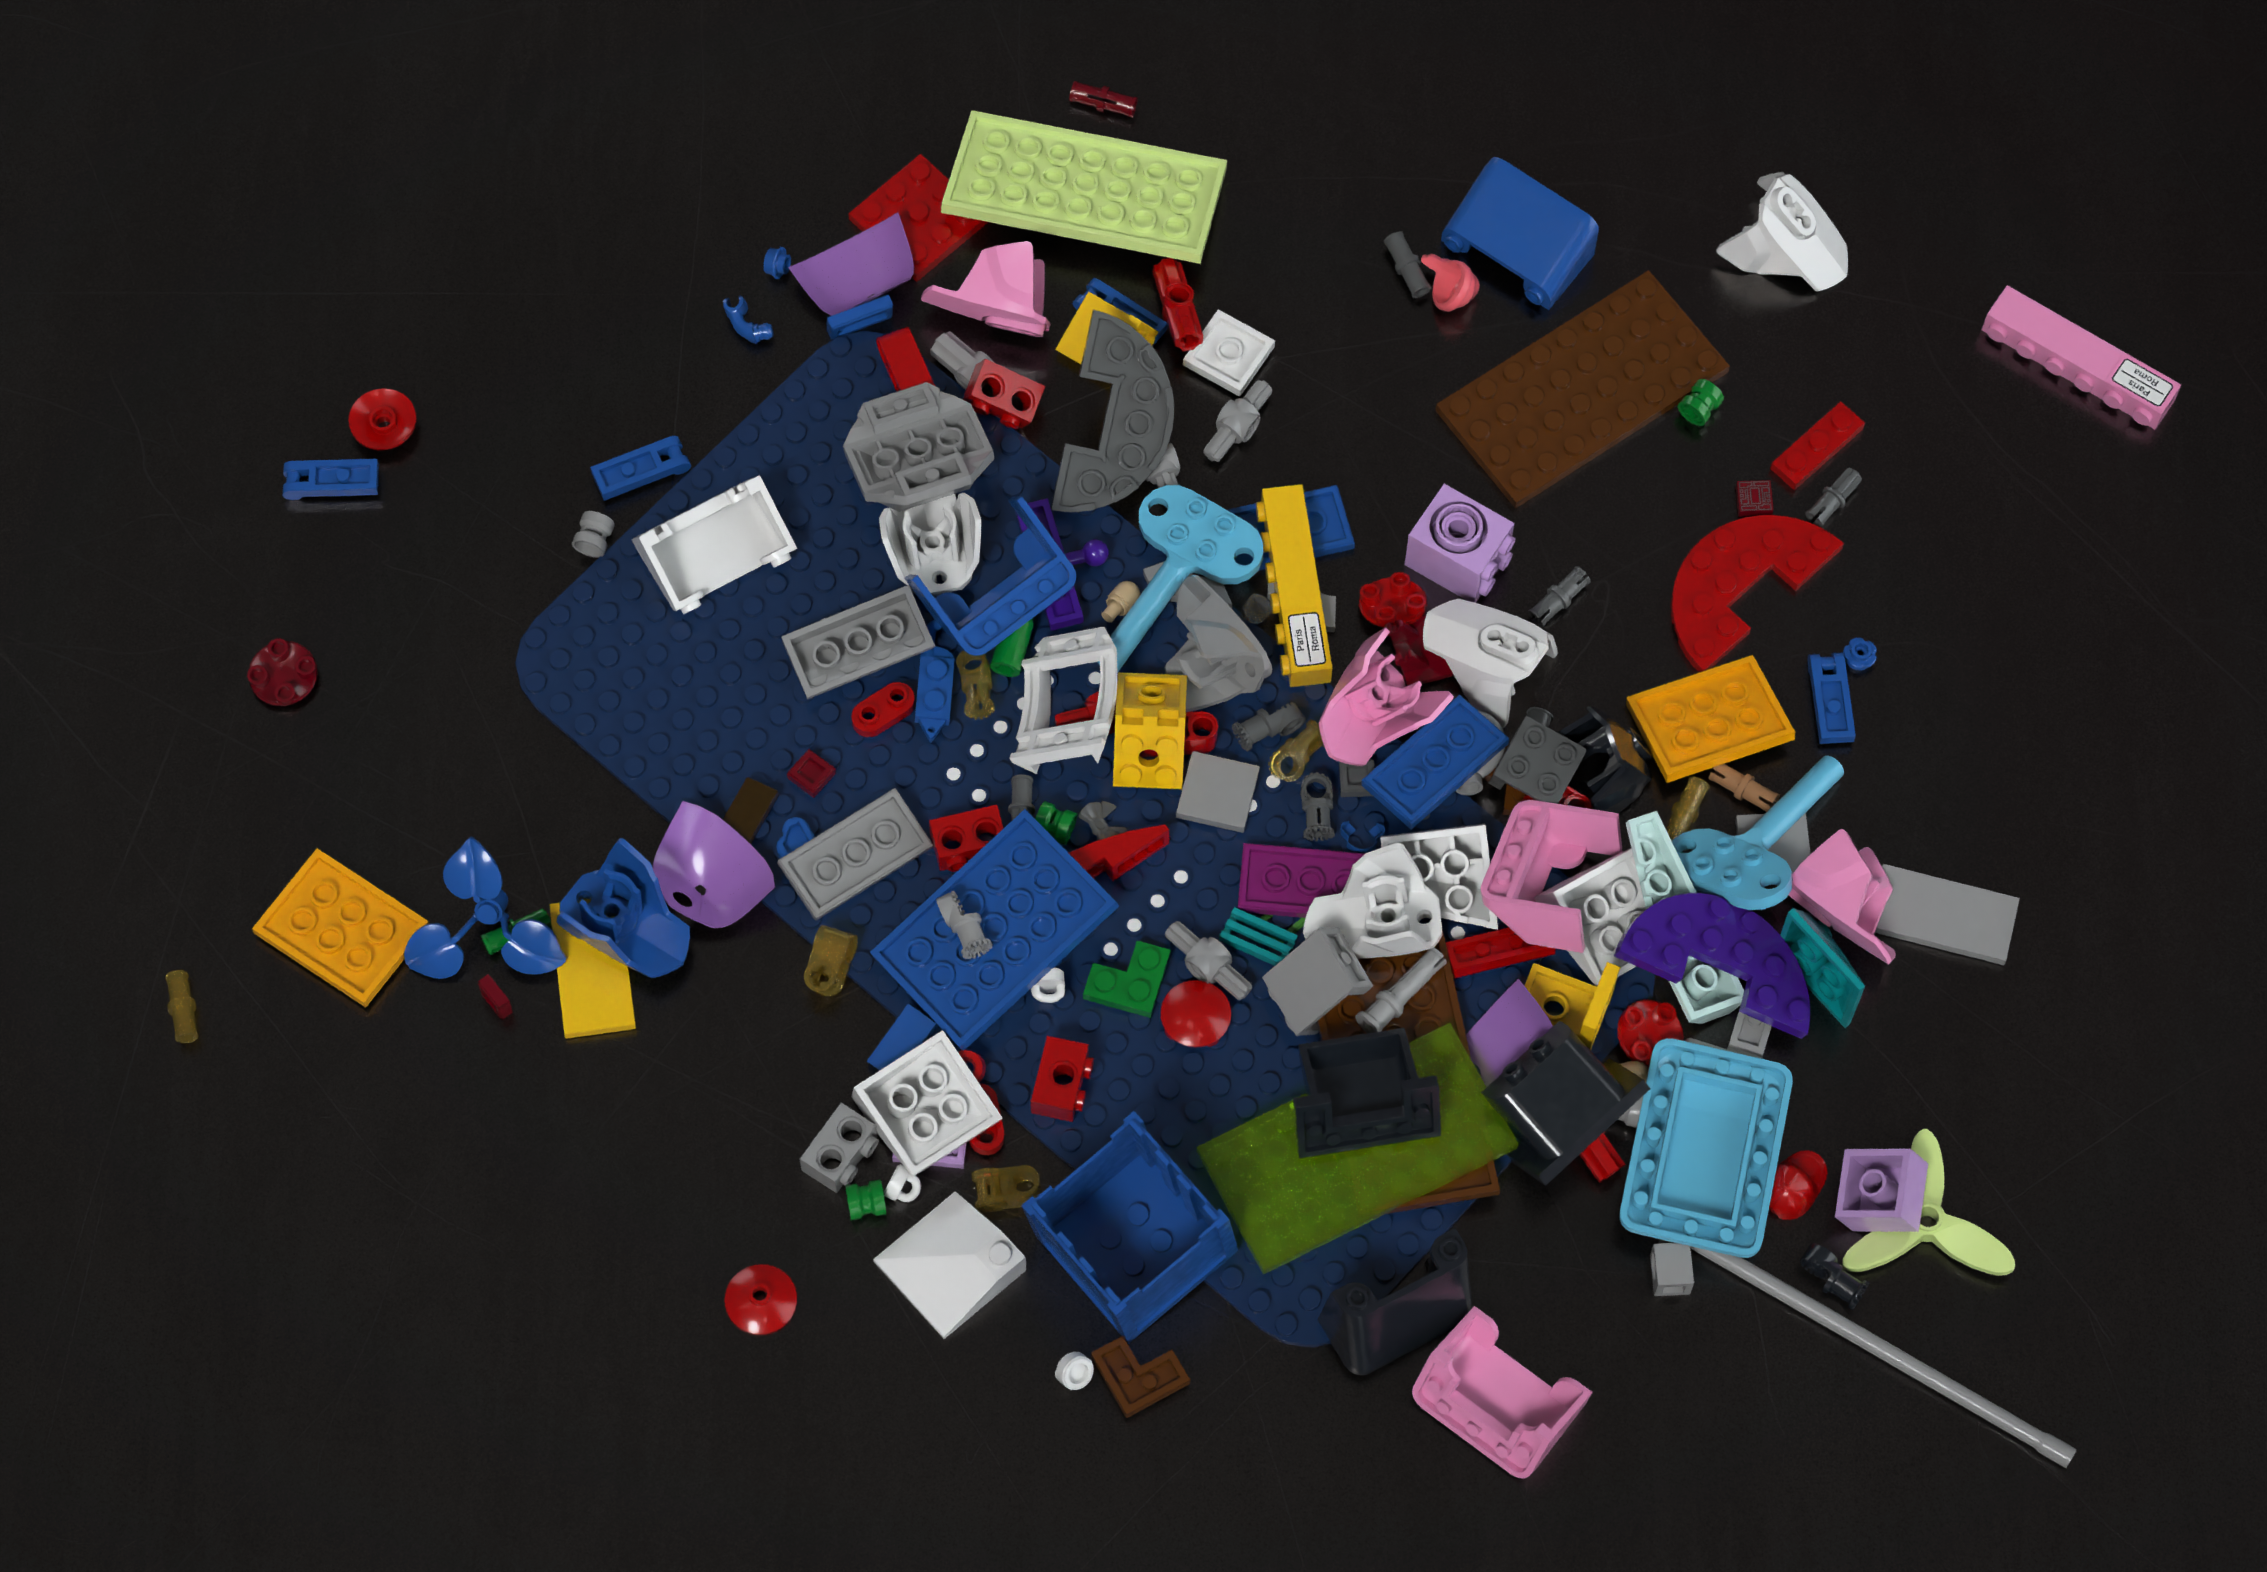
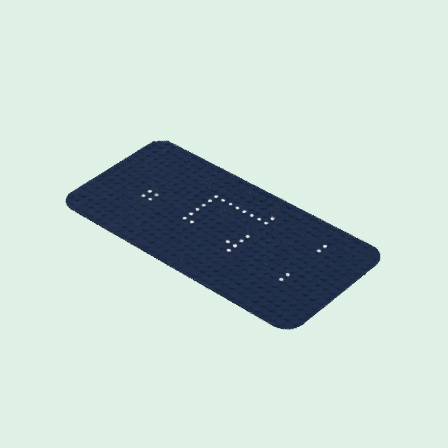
M860 331L838 336L816 350L624 533L602 557L600 556L535 618L520 639L515 663L521 690L541 714L669 823L672 822L682 801L701 806L723 820L747 777L777 790L779 796L751 843L766 860L774 875L775 888L761 902L896 1018L899 1017L907 1004H910L934 1021L870 954V951L956 872L939 870L933 847L815 921L777 864L780 858L778 857L776 846L778 840L783 836L782 828L788 819L793 817L804 819L814 836L817 837L896 788L932 842L929 820L996 804L1003 828H1005L1011 822V814L1008 812V806L1012 804L1011 779L1015 775H1029L1033 778L1032 804L1035 806V813L1032 816L1036 818L1038 810L1044 801L1055 804L1058 810H1070L1078 814L1088 803L1106 801L1116 806V809L1104 819L1109 827H1125L1127 831L1165 824L1169 828L1168 845L1114 881L1111 880L1105 871L1093 878L1118 903L1119 907L1079 943L1066 958H1063L1060 965L1055 967L1064 972V997L1057 1002L1044 1003L1036 1000L1032 996L1030 989L965 1050L979 1054L985 1061L986 1073L979 1084L990 1086L997 1094L999 1106L1074 1171L1110 1142V1135L1124 1124L1123 1119L1135 1111L1144 1121L1147 1132L1216 1210L1221 1209L1230 1220L1239 1251L1203 1281L1256 1327L1284 1344L1312 1348L1329 1344L1331 1342L1317 1319L1331 1292L1346 1284L1356 1282L1366 1285L1372 1291L1377 1301L1390 1295L1426 1256L1434 1240L1448 1232L1477 1199L1358 1219L1344 1151L1306 1158H1299L1293 1098L1306 1096L1298 1044L1321 1041L1319 1032L1313 1035L1296 1036L1287 1026L1284 1014L1277 1002L1270 997L1268 987L1262 978L1274 965L1221 942L1232 956L1231 967L1252 984V989L1245 998L1237 1000L1218 982H1215L1213 985L1225 994L1230 1003V1025L1216 1045L1212 1047H1188L1166 1036L1161 1022V1005L1165 996L1172 988L1180 983L1198 979L1190 973L1185 965L1186 954L1166 938L1165 932L1172 923L1179 921L1199 939L1213 937L1219 941V935L1224 930L1233 908H1238L1243 843L1351 852L1346 847L1347 841L1340 834L1341 824L1349 821L1356 829L1349 836L1348 842L1359 849L1370 848L1375 844L1376 837H1373L1368 831L1376 826V823L1385 827L1384 836L1485 823L1491 863L1505 826L1470 797L1461 795L1456 791L1430 813L1428 819L1422 820L1412 830L1374 796L1341 797L1339 761L1328 756L1319 729V720L1335 688L1329 683L1290 687L1288 675L1282 676L1280 655H1285L1284 647L1277 645V641L1233 606L1232 610L1246 624L1267 653L1272 664V674L1263 680L1260 690L1256 692L1241 693L1228 701L1191 712H1208L1217 719V745L1212 751L1205 754L1260 766L1244 833L1176 818L1182 789L1114 787L1115 733L1108 734L1098 763L1092 755L1040 763L1037 774L1012 763L1010 755L1016 752L1019 744L1016 736L1024 703L1025 680L1023 667L1021 668L1020 675L1017 677H1006L997 674L990 668L995 647L980 656L967 654L943 628L936 632L935 646L948 650L955 658L949 726L945 725L932 742L928 741L920 724L915 723L920 654L807 699L783 645L781 636L907 586L898 579L881 537L879 517L884 508L889 507L878 502L865 501L843 448L852 426L858 419L857 415L862 404L896 392L876 344V338L885 334ZM922 355L935 386L940 388V392L963 399L966 390ZM976 413L993 449L994 460L979 475L970 489L955 494L956 499L960 493H966L975 500L981 517L979 563L973 571L972 580L962 590L952 592L958 594L968 607L1022 567L1013 553L1014 540L1021 531L1015 510L1008 500L1013 496H1022L1027 503L1048 498L1051 508L1059 471L1057 463L1015 429L1004 426L1000 423V418L991 414L981 415ZM760 475L797 549L789 553L792 559L774 568L771 562L721 586L700 598L701 606L683 614L681 609L674 611L638 553L632 539L732 487ZM1108 505L1083 512L1051 510L1064 553L1081 550L1086 542L1097 539L1107 545L1109 556L1101 566L1094 567L1087 563L1073 565L1076 571L1074 587L1083 613L1084 623L1050 631L1045 611H1041L1032 618L1034 627L1024 659H1030L1037 653L1034 647L1044 637L1098 627H1105L1111 636L1125 615H1118L1112 623L1103 619L1101 613L1107 608L1106 600L1108 595L1123 581L1135 583L1141 595L1148 585L1143 575V569L1164 562L1167 556L1146 541L1141 531ZM941 575L936 576L937 584H942L945 582L942 581ZM913 593V596L916 600V603L919 607L925 624L927 625L930 621L934 620V618L923 605V603L920 601L918 596L915 593ZM1169 601L1119 672L1165 674L1166 663L1187 642V633L1190 632L1177 617V602ZM1097 662L1050 670L1051 714L1049 728L1056 726V714L1085 707L1086 699L1090 695L1099 692L1100 665ZM894 682L905 683L913 690L915 707L909 716L875 737H863L854 730L851 714L858 703ZM897 694L892 696L891 699L900 701L903 699V696ZM1292 702L1296 703L1306 718L1305 723L1292 734L1287 736H1280L1279 734L1274 737L1267 736L1253 744L1252 749L1248 752L1238 743L1240 738L1236 739L1235 736L1237 735L1232 730V724L1236 722L1243 723L1257 715V710L1261 708L1271 715L1276 710L1282 709V706L1287 708L1286 704L1289 703L1290 705ZM868 712L863 715V718L872 719L875 715ZM1199 729L1194 732L1198 736L1210 734L1205 729ZM1395 739L1378 748L1370 758V760H1374V769L1403 743ZM808 749L836 768V774L814 798L787 778V772ZM1184 755L1183 785L1191 755ZM1155 756V757H1142V758H1144V759H1146V760H1153V759H1155L1157 756ZM1312 772L1325 774L1324 776H1328L1332 783L1333 809L1330 811V820L1335 836L1332 839H1324V841H1321L1320 838H1318V841H1315V838L1313 841H1310V839L1307 840L1303 836V831L1307 829L1306 812L1302 810L1300 790L1302 780ZM1317 782L1309 784L1306 788L1307 793L1314 798L1322 797L1326 793L1325 787ZM1077 816V821L1068 843L1060 845L1069 853L1097 841V835L1092 833L1089 823ZM983 833L978 836L982 841H990L995 837L991 833ZM1381 840L1377 842L1376 849L1381 848ZM949 841L944 844L948 849H956L961 845L957 841ZM1552 867L1543 892L1569 877L1559 869ZM1249 913V914L1254 915V916H1256V917H1258V918H1261V917L1264 915V914ZM1273 915L1267 922L1288 930L1301 918ZM1497 917L1498 930L1508 928V926ZM1423 918L1419 923L1427 924L1431 919ZM1441 918L1445 943L1496 931V929ZM1237 921V923L1241 925H1244L1250 929H1253L1261 934L1268 936L1266 933H1263L1257 929H1254L1246 924ZM1304 926L1295 933L1298 935V939L1293 950L1305 941L1303 935ZM1233 930L1231 932V935L1243 939L1271 953H1274L1278 956H1281L1282 952H1279L1266 945L1257 943L1252 939L1242 934H1239ZM1136 941L1171 950L1151 1018L1083 999V992L1093 963L1127 972ZM1556 949V954L1458 978L1453 977L1466 1034L1517 979L1525 985L1533 963L1588 984H1594L1569 952L1562 949ZM1636 966L1617 978L1612 999L1591 1048V1052L1601 1063L1620 1044L1617 1026L1623 1011L1634 1002L1652 1000L1655 974ZM1550 1001L1544 1005V1009L1549 1015L1558 1016L1564 1012L1563 1006L1556 1001ZM937 1026L930 1038L941 1032L942 1029ZM946 1034L957 1052L962 1051ZM1047 1036L1089 1044V1057L1094 1058L1090 1079L1084 1078L1081 1090L1086 1091L1082 1112L1075 1111L1073 1122L1031 1113V1098ZM967 1063L966 1065L968 1066V1068L970 1069V1071L973 1073V1071H974V1066H973V1064H972V1063ZM1472 1063L1475 1078L1478 1081L1481 1072L1479 1067ZM1059 1075L1054 1079L1060 1085L1069 1084L1073 1080L1068 1075ZM1482 1109L1498 1177L1512 1162L1506 1153L1519 1141L1496 1111Z

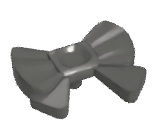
M1109 802L1088 803L1078 814L1080 819L1089 823L1092 833L1097 835V841L1127 832L1125 827H1109L1104 820L1116 809V806Z

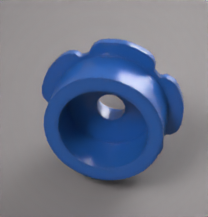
M784 247L779 249L769 248L764 258L763 267L765 274L772 275L775 279H780L783 274H787L789 272L788 267L791 266V256L786 254L787 252Z
M1860 637L1851 639L1849 645H1846L1843 650L1846 663L1854 670H1865L1871 667L1877 659L1875 645L1871 641H1864ZM1862 651L1864 654L1858 655L1857 652Z

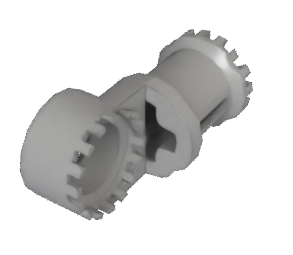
M955 891L936 898L946 924L949 928L951 927L953 933L958 934L963 947L961 950L963 958L975 959L976 955L981 957V952L984 955L986 952H989V949L992 948L991 940L986 939L980 926L982 922L980 914H964L965 911L961 910L963 906H959L960 900L956 899L958 896Z

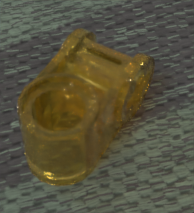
M822 925L818 929L814 938L812 953L804 973L805 984L809 989L823 996H833L841 991L850 962L856 953L858 944L856 934ZM828 975V982H820V976Z
M1028 1165L984 1168L976 1170L971 1174L972 1181L976 1183L977 1201L974 1203V1208L979 1212H996L1003 1209L1022 1207L1021 1205L1032 1196L1036 1198L1042 1192L1038 1172ZM1024 1180L1034 1184L1029 1191L1025 1192L1015 1188L1019 1182ZM988 1186H990V1195H988Z

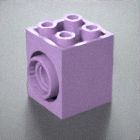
M1443 484L1408 536L1405 565L1461 598L1476 603L1481 595L1485 597L1488 595L1495 583L1493 576L1498 569L1504 571L1513 556L1510 550L1516 538L1512 537L1515 523L1450 486Z

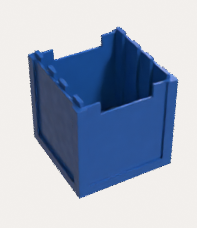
M1135 1111L1123 1119L1124 1124L1110 1135V1142L1054 1189L1049 1186L1038 1197L1034 1198L1032 1196L1021 1205L1037 1239L1117 1332L1124 1337L1128 1344L1239 1251L1229 1218L1221 1209L1216 1210L1147 1132L1144 1121Z

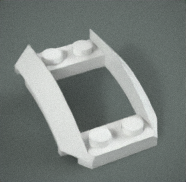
M1105 627L1044 637L1034 647L1037 653L1030 659L1022 660L1021 663L1024 669L1025 680L1024 703L1016 736L1019 744L1016 752L1010 755L1012 763L1035 774L1038 772L1040 763L1092 755L1098 763L1110 730L1117 697V649ZM1100 661V687L1094 720L1049 728L1051 714L1050 670Z

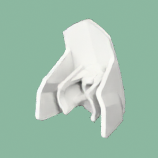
M1783 172L1769 174L1758 179L1757 184L1766 191L1764 197L1759 201L1758 221L1752 226H1744L1742 232L1721 243L1716 251L1720 256L1746 272L1801 276L1815 291L1825 290L1836 285L1847 277L1848 272L1847 244L1806 188L1790 174L1786 175Z
M960 493L956 499L955 494L901 512L890 507L884 508L879 517L881 537L898 579L909 585L904 578L909 574L918 575L934 597L945 592L962 590L972 580L973 571L979 563L981 543V517L975 500L966 493ZM941 575L942 581L945 582L942 584H937L936 576Z
M1462 599L1443 603L1426 614L1423 628L1424 648L1446 660L1463 694L1475 709L1488 713L1499 722L1502 728H1505L1509 720L1511 696L1516 693L1513 687L1514 683L1530 676L1545 654L1552 658L1557 656L1558 651L1553 635L1520 617Z
M1394 843L1364 854L1352 865L1351 873L1341 893L1314 898L1307 912L1303 935L1306 940L1320 928H1339L1357 959L1399 956L1434 948L1443 936L1439 898L1424 884L1417 865L1401 843ZM1423 918L1431 919L1427 924L1419 923Z

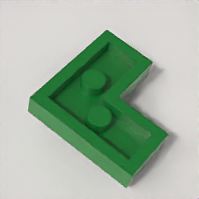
M1136 941L1127 972L1093 963L1083 992V999L1151 1018L1171 950Z

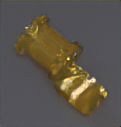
M962 651L956 659V664L960 672L962 691L966 694L967 702L964 704V713L969 718L974 717L975 720L978 717L982 720L983 716L988 718V715L991 716V712L995 711L994 702L990 699L989 692L992 689L989 662L985 654L974 656ZM971 660L982 661L976 669H965V665ZM979 701L981 702L983 707L981 710L979 708Z
M1309 720L1306 723V728L1294 739L1288 738L1285 744L1274 752L1272 757L1270 756L1271 762H1268V765H1270L1269 771L1272 772L1271 774L1275 778L1293 782L1301 777L1305 765L1310 761L1309 757L1320 747H1324L1319 723L1317 724L1316 721ZM1291 756L1293 768L1288 774H1283L1281 762L1285 757Z

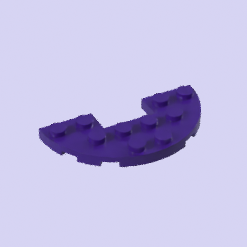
M1686 893L1663 899L1646 909L1628 926L1616 947L1614 957L1675 984L1683 979L1688 956L1746 981L1739 1012L1800 1039L1808 1034L1810 1024L1809 994L1803 972L1795 955L1780 934L1761 916L1752 910L1731 905L1724 897L1703 893Z

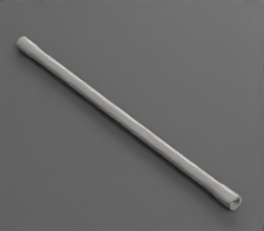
M1690 1246V1249L2034 1447L2037 1452L2064 1468H2067L2077 1450L2049 1433L2035 1428L1740 1257Z

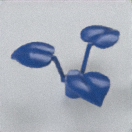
M469 837L449 858L444 867L443 879L446 887L456 897L461 899L473 897L474 902L477 903L474 910L475 913L453 937H451L448 929L440 923H430L420 927L412 934L404 951L405 963L410 969L431 978H448L460 970L464 961L463 950L456 942L478 920L483 924H495L500 921L503 936L508 939L502 947L501 954L505 962L514 970L525 974H543L555 970L567 960V956L561 949L556 935L544 923L534 919L522 920L514 925L512 932L509 931L507 921L509 915L504 912L508 905V897L501 890L503 884L501 871L491 854L473 837Z

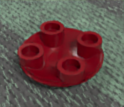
M276 638L271 640L267 646L254 656L247 672V678L253 692L262 701L275 706H287L299 702L311 692L317 679V665L313 655L304 646L296 642Z

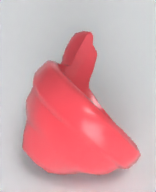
M1435 254L1422 255L1421 262L1436 272L1432 297L1438 309L1450 312L1465 306L1478 294L1480 283L1466 263L1440 258Z

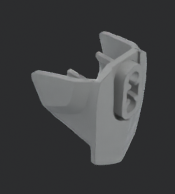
M1192 575L1184 579L1178 595L1177 617L1190 632L1187 633V642L1166 663L1165 674L1187 675L1186 712L1228 701L1241 693H1253L1260 690L1263 680L1272 674V664L1257 638L1231 607L1198 575Z

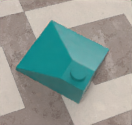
M1793 908L1787 914L1780 936L1795 955L1803 972L1807 988L1839 1023L1846 1028L1852 1021L1865 985L1832 938L1830 929L1821 921L1817 922L1811 914Z

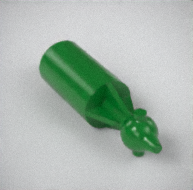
M1033 619L996 645L990 668L995 673L1006 677H1017L1020 675L1021 663L1025 658L1034 627Z

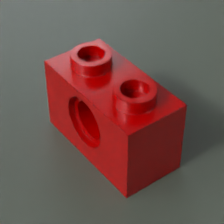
M1047 1036L1031 1098L1032 1114L1073 1122L1075 1111L1082 1112L1086 1091L1081 1090L1084 1078L1090 1079L1094 1064V1058L1089 1057V1044ZM1059 1075H1068L1073 1079L1066 1085H1060L1054 1081Z

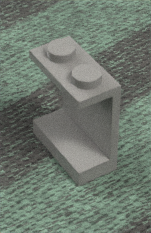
M1320 928L1262 977L1268 987L1270 997L1277 1002L1285 1016L1287 1026L1296 1036L1317 1034L1319 1032L1317 1021L1348 995L1365 994L1373 987L1339 928Z

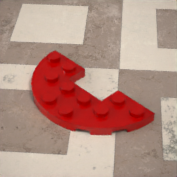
M1758 515L1738 519L1720 526L1702 538L1684 559L1678 571L1671 597L1672 623H1674L1679 639V646L1691 665L1699 673L1713 668L1750 634L1751 627L1729 607L1771 569L1797 591L1842 550L1844 543L1825 529L1810 522L1778 515Z

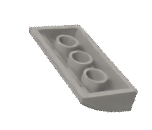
M909 585L781 636L783 645L807 699L935 648V644Z

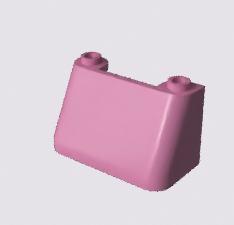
M1474 1306L1430 1354L1413 1386L1412 1395L1415 1402L1423 1410L1508 1473L1517 1478H1528L1582 1410L1593 1392L1577 1380L1568 1377L1560 1378L1553 1387L1541 1380L1494 1345L1499 1336L1496 1323L1490 1316Z

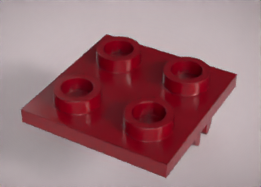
M1426 615L1411 625L1403 623L1402 620H1397L1395 626H1391L1389 622L1383 627L1390 631L1387 636H1390L1396 653L1394 661L1397 666H1400L1407 686L1417 681L1425 684L1454 676L1444 658L1424 648L1423 628Z

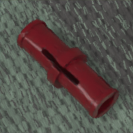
M1074 81L1069 101L1096 107L1097 111L1102 113L1108 110L1133 117L1138 97L1110 91V87L1107 86L1098 88ZM1090 95L1098 96V97H1101V98H1104V99L1113 100V101H1116L1117 104L1112 103V102H1108V101H1105V100H1100V99H1097V98H1093V97H1091Z

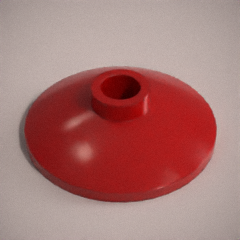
M387 388L375 389L365 393L355 401L349 413V427L354 438L363 446L374 450H388L401 445L411 436L416 426V411L410 399L403 393ZM382 422L390 423L386 427H378Z
M758 1264L744 1268L731 1279L725 1292V1308L730 1320L739 1329L754 1335H766L783 1328L793 1317L797 1306V1292L791 1278L781 1269L771 1265ZM762 1290L767 1293V1296L764 1300L758 1301L753 1297L755 1292Z

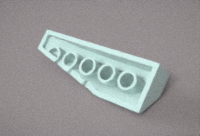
M1654 811L1628 820L1626 827L1646 909L1663 899L1675 895L1697 893L1658 812ZM1688 956L1683 979L1677 984L1669 981L1689 1023L1703 1024L1730 1014L1741 1005L1744 993L1738 977L1691 956Z

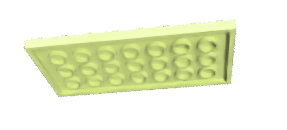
M971 110L941 204V213L1200 264L1226 173L1227 160Z

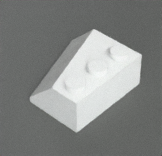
M1485 823L1380 837L1381 848L1394 843L1404 845L1417 865L1424 884L1439 898L1441 918L1498 930L1497 916L1483 904L1481 896V885L1490 865Z

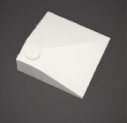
M1632 848L1576 874L1534 897L1536 902L1581 909L1585 949L1583 953L1568 952L1596 987L1607 962L1620 967L1618 977L1636 967L1614 957L1616 947L1625 930L1646 910Z
M943 1030L853 1087L852 1099L865 1118L876 1125L877 1134L912 1177L1003 1119Z
M956 1191L873 1259V1262L943 1339L948 1337L1026 1271V1257L999 1228Z

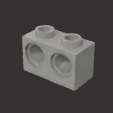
M840 1103L801 1156V1170L837 1193L842 1185H849L858 1172L856 1166L863 1157L869 1158L879 1143L876 1125L843 1103ZM851 1130L861 1133L860 1138L855 1141H847L843 1138V1135ZM831 1158L841 1162L835 1169H826L822 1166L826 1160Z

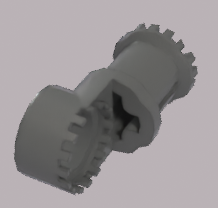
M1292 702L1290 705L1289 703L1286 704L1287 708L1282 706V709L1276 710L1271 715L1261 708L1257 710V715L1243 723L1236 722L1232 724V730L1237 735L1235 738H1240L1238 743L1248 752L1252 749L1253 744L1267 736L1274 737L1278 734L1280 736H1287L1292 734L1305 723L1306 718L1296 703Z
M1312 772L1306 775L1302 780L1300 790L1302 810L1306 812L1307 829L1303 831V836L1307 840L1310 839V841H1313L1314 838L1315 841H1318V838L1324 841V839H1332L1335 836L1330 820V811L1333 809L1332 783L1328 776H1324L1325 774L1323 773L1319 774V772ZM1314 782L1320 783L1325 787L1326 793L1319 798L1311 797L1307 793V786Z

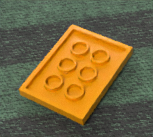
M1753 655L1626 697V706L1667 783L1795 740V730Z
M316 848L252 930L255 935L366 1008L403 962L405 947L412 934L420 927L429 924V921Z

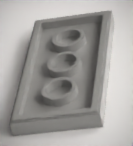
M896 788L779 859L777 864L816 921L932 849L933 844Z
M1882 864L1891 882L1893 891L1884 907L1875 933L2001 965L2005 964L2020 898Z

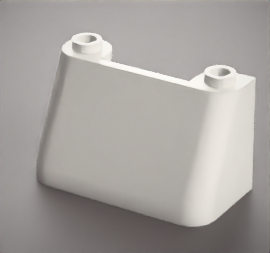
M760 475L746 480L632 539L638 553L674 611L681 609L683 614L701 606L699 599L704 597V595L770 562L773 568L792 559L789 553L797 549Z

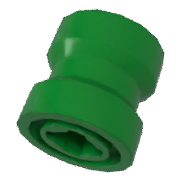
M1699 379L1691 388L1692 394L1684 396L1678 403V410L1690 423L1703 426L1709 420L1710 412L1722 404L1724 396L1715 384L1705 379Z
M1044 801L1035 819L1058 843L1066 845L1074 830L1078 813L1070 810H1058L1055 804Z
M881 1179L870 1181L868 1185L859 1186L856 1183L845 1185L851 1220L862 1219L865 1214L872 1213L875 1216L887 1214Z

